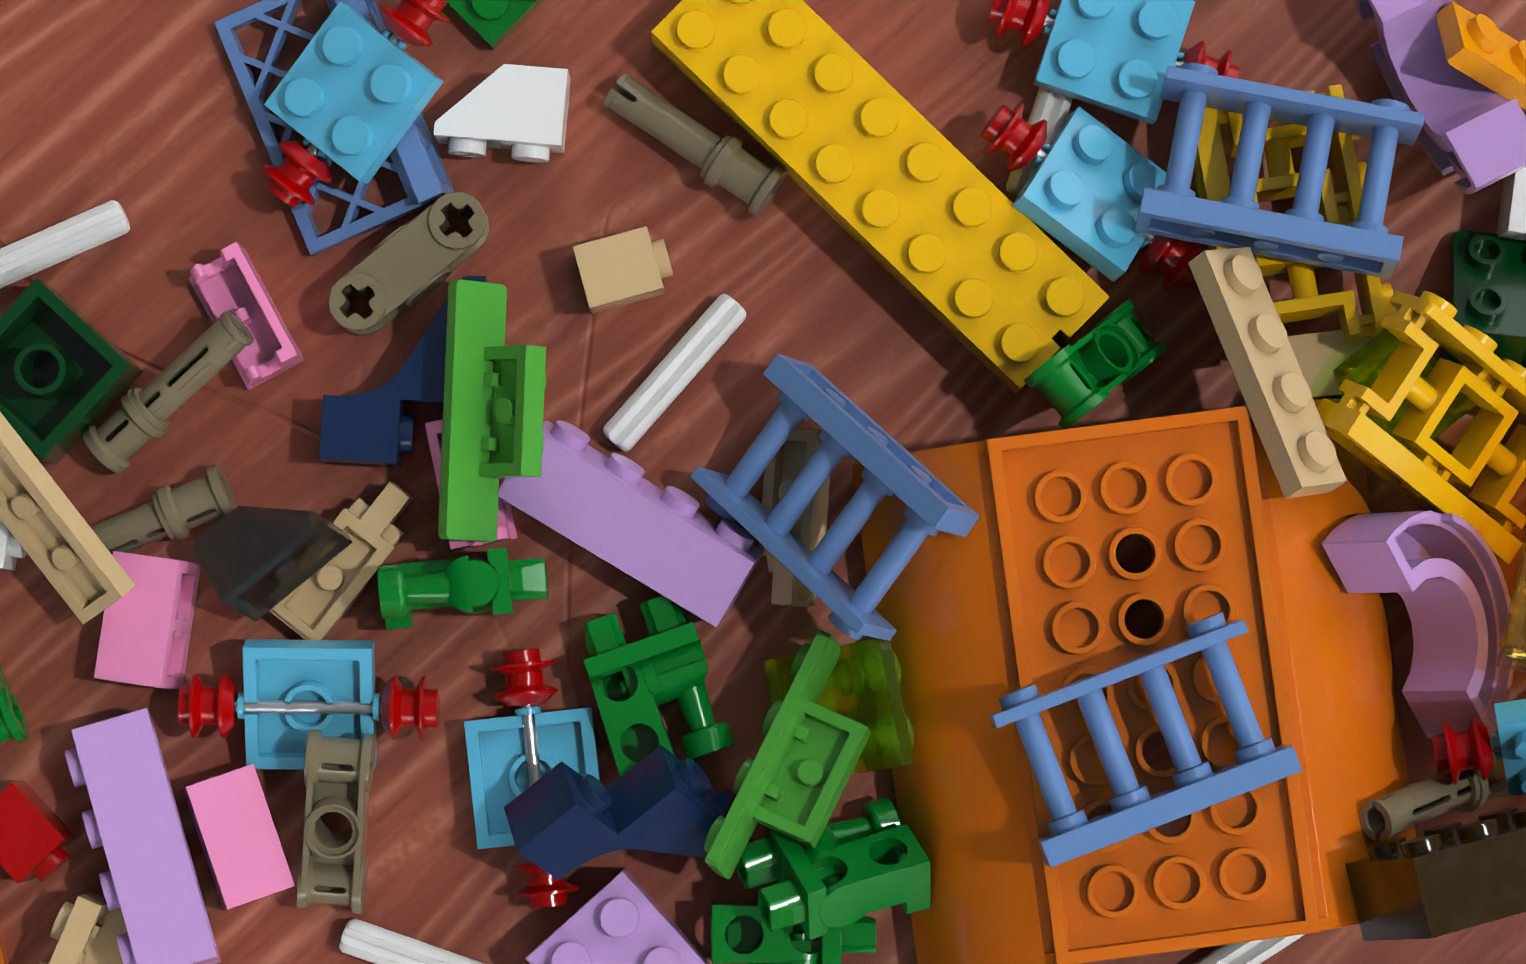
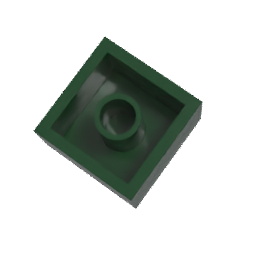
M36 278L0 316V412L24 443L43 461L57 465L82 438L83 431L99 420L141 375L143 370L51 285Z

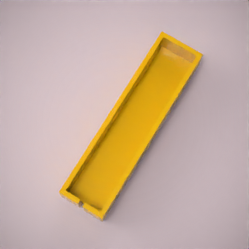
M681 0L651 31L653 45L778 166L788 171L787 174L1015 395L1026 384L1024 379L1048 361L1061 348L1052 338L1055 336L1064 345L1109 299L1110 296L1028 217L1012 206L1013 203L803 0Z

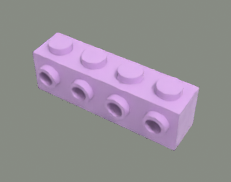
M547 420L544 421L541 477L505 478L499 489L498 497L717 628L730 611L764 553L763 549L753 544L755 537L735 522L722 519L718 523L699 512V502L686 492L672 486H667L665 490H662L642 478L645 474L644 469L631 459L617 453H612L610 457H607L587 445L590 441L589 436L576 426L561 420H557L555 424Z
M144 708L72 729L71 732L76 747L65 750V756L75 788L86 785L93 809L83 811L82 817L91 847L95 849L104 846L110 871L100 873L99 877L109 911L121 908L127 933L116 936L123 964L220 963V956L162 751L148 709Z

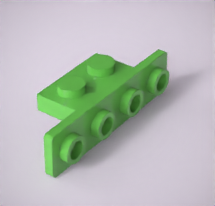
M459 279L451 280L448 285L438 535L444 540L494 542L497 538L499 478L541 477V462L544 448L543 413L544 390L546 387V347L534 345L505 346L507 289L502 284Z
M819 630L812 644L805 643L798 651L791 668V678L794 681L784 701L777 700L766 715L762 728V734L765 736V739L755 759L748 758L736 776L733 792L737 795L726 818L719 816L708 832L704 845V850L708 853L705 863L717 875L723 878L730 879L757 823L815 848L871 735V731L867 726L817 704L842 652L841 647L830 633Z

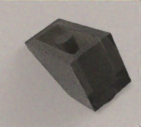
M238 506L227 516L218 519L209 531L190 546L220 601L256 622L353 542L348 533L314 511Z

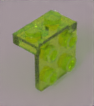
M875 638L840 645L842 649L841 655L817 704L867 726L871 731V735L852 774L910 765L913 760L914 731L909 718L904 712L899 687L902 676L901 665L897 655L892 651L890 642ZM797 654L763 661L772 705L777 700L784 701L794 681L791 678V668Z

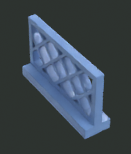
M262 0L214 22L273 166H279L285 158L279 146L280 141H294L297 131L280 117L269 113L268 108L264 105V96L273 74L282 78L287 74L286 71L276 68L289 32L310 41L315 36L312 33L292 26L302 0ZM326 0L330 14L337 4L342 2L349 5L381 32L387 29L375 0ZM285 8L281 21L269 17V15ZM258 20L278 27L265 63L245 55L236 30ZM250 65L262 69L258 81H256ZM422 112L390 153L393 163L385 160L382 164V167L398 173L408 198L384 208L364 200L372 179L368 184L358 182L354 195L327 185L324 181L316 180L309 189L316 202L321 190L351 202L341 228L323 236L320 235L312 216L316 203L310 205L301 200L296 208L290 206L310 255L316 256L431 205L447 193L455 192ZM274 123L286 127L282 139H280ZM326 155L323 159L328 163L330 169L333 160ZM361 207L374 212L356 220Z

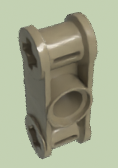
M463 192L447 193L438 198L411 222L402 225L388 235L370 252L368 257L339 279L332 287L329 296V309L334 319L350 333L359 336L373 335L382 330L408 307L413 306L433 292L450 276L453 270L480 250L487 241L490 232L489 219L480 202L473 196ZM455 210L461 216H466L470 212L474 213L468 221L473 231L464 238L457 232H453L448 236L444 235L451 227L446 217ZM355 291H358L363 296H368L372 292L375 294L369 301L373 313L365 319L357 313L349 317L346 315L353 307L348 297Z
M320 729L309 730L304 765L306 802L303 852L300 859L297 884L298 909H308L311 903L350 906L352 913H363L368 876L366 842L369 795L375 765V734L365 733L362 739L323 736ZM327 812L341 813L349 819L352 827L345 831L332 830L323 823L321 815Z

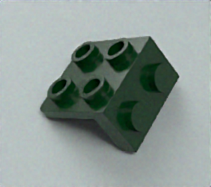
M1465 230L1456 232L1450 245L1451 305L1458 311L1453 319L1462 327L1469 325L1493 339L1498 345L1493 353L1502 361L1503 359H1509L1526 368V240L1498 237V234ZM1441 346L1438 360L1443 358L1464 365Z

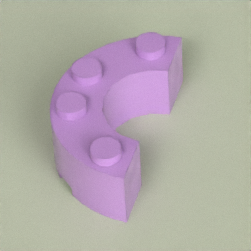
M1356 0L1360 18L1363 21L1371 17L1374 18L1380 40L1371 44L1370 47L1395 100L1407 104L1410 107V111L1425 113L1424 124L1417 141L1443 176L1454 170L1461 176L1462 179L1454 182L1456 189L1465 194H1473L1526 167V115L1516 98L1508 101L1500 96L1499 93H1495L1447 64L1436 21V14L1453 0Z
M1432 510L1366 513L1351 517L1339 524L1321 544L1348 594L1397 592L1404 600L1412 623L1414 649L1411 670L1402 693L1427 739H1432L1433 735L1444 734L1443 721L1445 720L1454 732L1468 730L1472 716H1476L1487 726L1489 740H1492V733H1496L1498 729L1494 703L1507 702L1509 700L1514 674L1513 666H1504V634H1514L1515 627L1507 584L1500 565L1488 543L1463 518L1453 513L1441 514Z

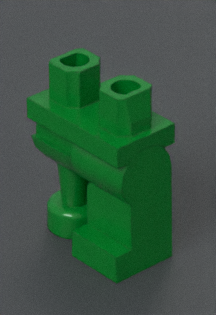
M507 548L487 549L488 562L482 558L466 555L457 559L380 565L378 567V590L382 618H385L386 630L415 628L413 611L455 607L468 614H481L492 608V613L496 617L516 615L515 602L549 599L546 560L544 558L511 561L510 551Z
M660 596L640 604L651 637L627 645L616 613L583 624L586 647L590 658L583 661L592 684L620 777L660 745L675 755L658 706L677 700L691 733L684 735L681 739L686 758L693 760L736 744L730 725L727 722L715 724L705 684L708 674V663L694 622L687 624L680 606L665 596Z
M888 797L866 802L861 809V817L827 823L815 848L764 826V838L748 843L736 866L737 874L746 889L772 881L777 883L758 889V906L770 932L800 923L809 940L827 935V926L834 928L846 927L857 922L867 913L901 904L906 914L931 908L930 860L908 825H901L897 811Z
M711 901V962L842 964V953H876V919L864 915L857 922L846 927L834 928L827 926V935L809 940L800 923L770 932L761 916L758 904Z

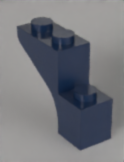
M466 276L462 278L463 280L490 283L486 276ZM448 298L402 369L392 380L377 389L362 394L349 396L323 395L320 460L326 463L402 467L403 453L413 454L416 417L415 415H405L406 404L443 406Z
M660 745L608 788H605L594 776L587 774L583 777L561 761L507 804L504 810L517 852L560 881L583 863L600 855L618 850L636 849L706 858L708 853L705 852L704 845L708 832L719 816L726 818L737 794L729 788L722 792L710 783L707 775L696 762L690 758L681 761ZM752 836L750 837L748 843L754 842Z

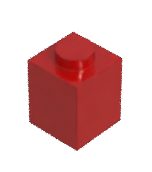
M25 781L12 782L0 793V866L17 884L29 881L34 875L40 882H43L69 859L70 855L63 848L76 836Z

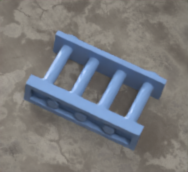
M1185 63L1180 68L1167 66L1160 99L1180 102L1165 183L1159 185L1157 190L1144 188L1135 231L1227 249L1250 247L1253 254L1391 279L1400 261L1404 236L1388 234V228L1383 226L1397 143L1414 146L1423 127L1425 113L1410 111V107L1407 104L1392 99H1376L1371 103L1221 76L1218 75V71L1213 67L1200 63ZM1205 107L1244 114L1229 196L1222 198L1221 202L1195 197V192L1190 189ZM1269 119L1307 126L1293 209L1286 210L1285 214L1259 209L1260 205L1254 201ZM1333 131L1371 138L1357 221L1351 222L1349 226L1325 222L1324 217L1319 214Z
M777 353L763 375L781 390L777 397L781 404L730 475L697 467L690 477L708 493L705 502L714 512L731 522L738 521L832 610L829 620L840 631L856 640H860L863 636L890 641L897 630L875 608L929 534L936 536L939 531L966 537L981 516L812 364ZM811 417L823 428L819 434L822 442L776 507L770 512L750 493V490L802 418L809 420ZM843 456L847 458L854 456L865 467L861 473L865 480L812 551L790 530ZM895 494L908 506L904 512L907 520L858 588L853 590L832 569L885 495L893 497Z
M1223 612L1185 626L1189 636L1186 640L1039 695L1036 684L998 698L1002 710L988 715L992 727L1000 728L1007 724L1015 723L1052 821L1046 823L1050 834L1036 839L1045 865L1050 868L1302 771L1292 745L1283 744L1275 748L1271 737L1264 739L1226 640L1249 632L1244 619L1226 623ZM1200 650L1239 749L1233 751L1237 763L1216 771H1212L1209 761L1201 762L1164 666L1166 663ZM1138 674L1177 771L1171 775L1174 787L1151 796L1146 785L1139 787L1102 688ZM1077 698L1114 797L1108 799L1112 811L1091 819H1087L1084 809L1076 810L1039 713Z

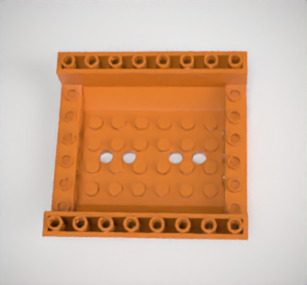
M1328 399V400L1333 401V402H1336V403H1339L1341 399ZM1314 400L1316 407H1318L1322 400ZM1247 406L994 438L910 452L981 516L966 537L939 531L936 536L929 534L875 608L897 630L890 641L874 638L897 814L901 825H908L930 860L931 908L911 913L917 964H1081L1317 933L1323 930L1359 924L1345 863L1368 858L1367 846L1381 842L1380 839L1375 841L1365 834L1359 820L1360 808L1368 800L1380 798L1409 785L1383 593L1348 594L1321 544L1329 533L1342 522L1356 515L1372 513L1364 463L1329 436L1336 449V455L1347 482L1330 493L1285 499ZM861 463L852 465L855 492L865 480L861 476L865 468ZM895 494L893 497L885 495L860 530L866 575L907 520L904 512L908 506ZM1127 535H1139L1145 538L1152 548V561L1148 568L1141 573L1127 572L1117 562V545ZM1138 600L1152 602L1161 614V626L1158 632L1147 639L1133 636L1125 625V613L1128 607ZM1223 612L1226 623L1244 619L1249 632L1226 640L1264 739L1271 737L1275 748L1283 744L1292 745L1302 771L1189 814L1186 826L1178 834L1165 836L1153 828L1050 868L1045 865L1036 839L1050 834L1046 823L1052 821L1015 723L1013 722L1000 728L992 727L988 715L1002 710L998 698L1036 684L1039 695L1186 640L1189 636L1185 626ZM1200 650L1164 664L1201 762L1209 761L1212 771L1237 763L1233 751L1239 749L1202 651ZM1139 674L1102 688L1139 787L1146 785L1150 796L1174 787L1175 785L1171 777L1172 774L1177 772L1174 764L1165 770H1155L1145 762L1142 748L1145 740L1152 733L1161 730ZM1077 698L1039 712L1076 810L1084 809L1087 819L1112 811L1108 799L1114 797ZM1415 826L1399 832L1387 840L1406 837L1407 840L1417 838Z

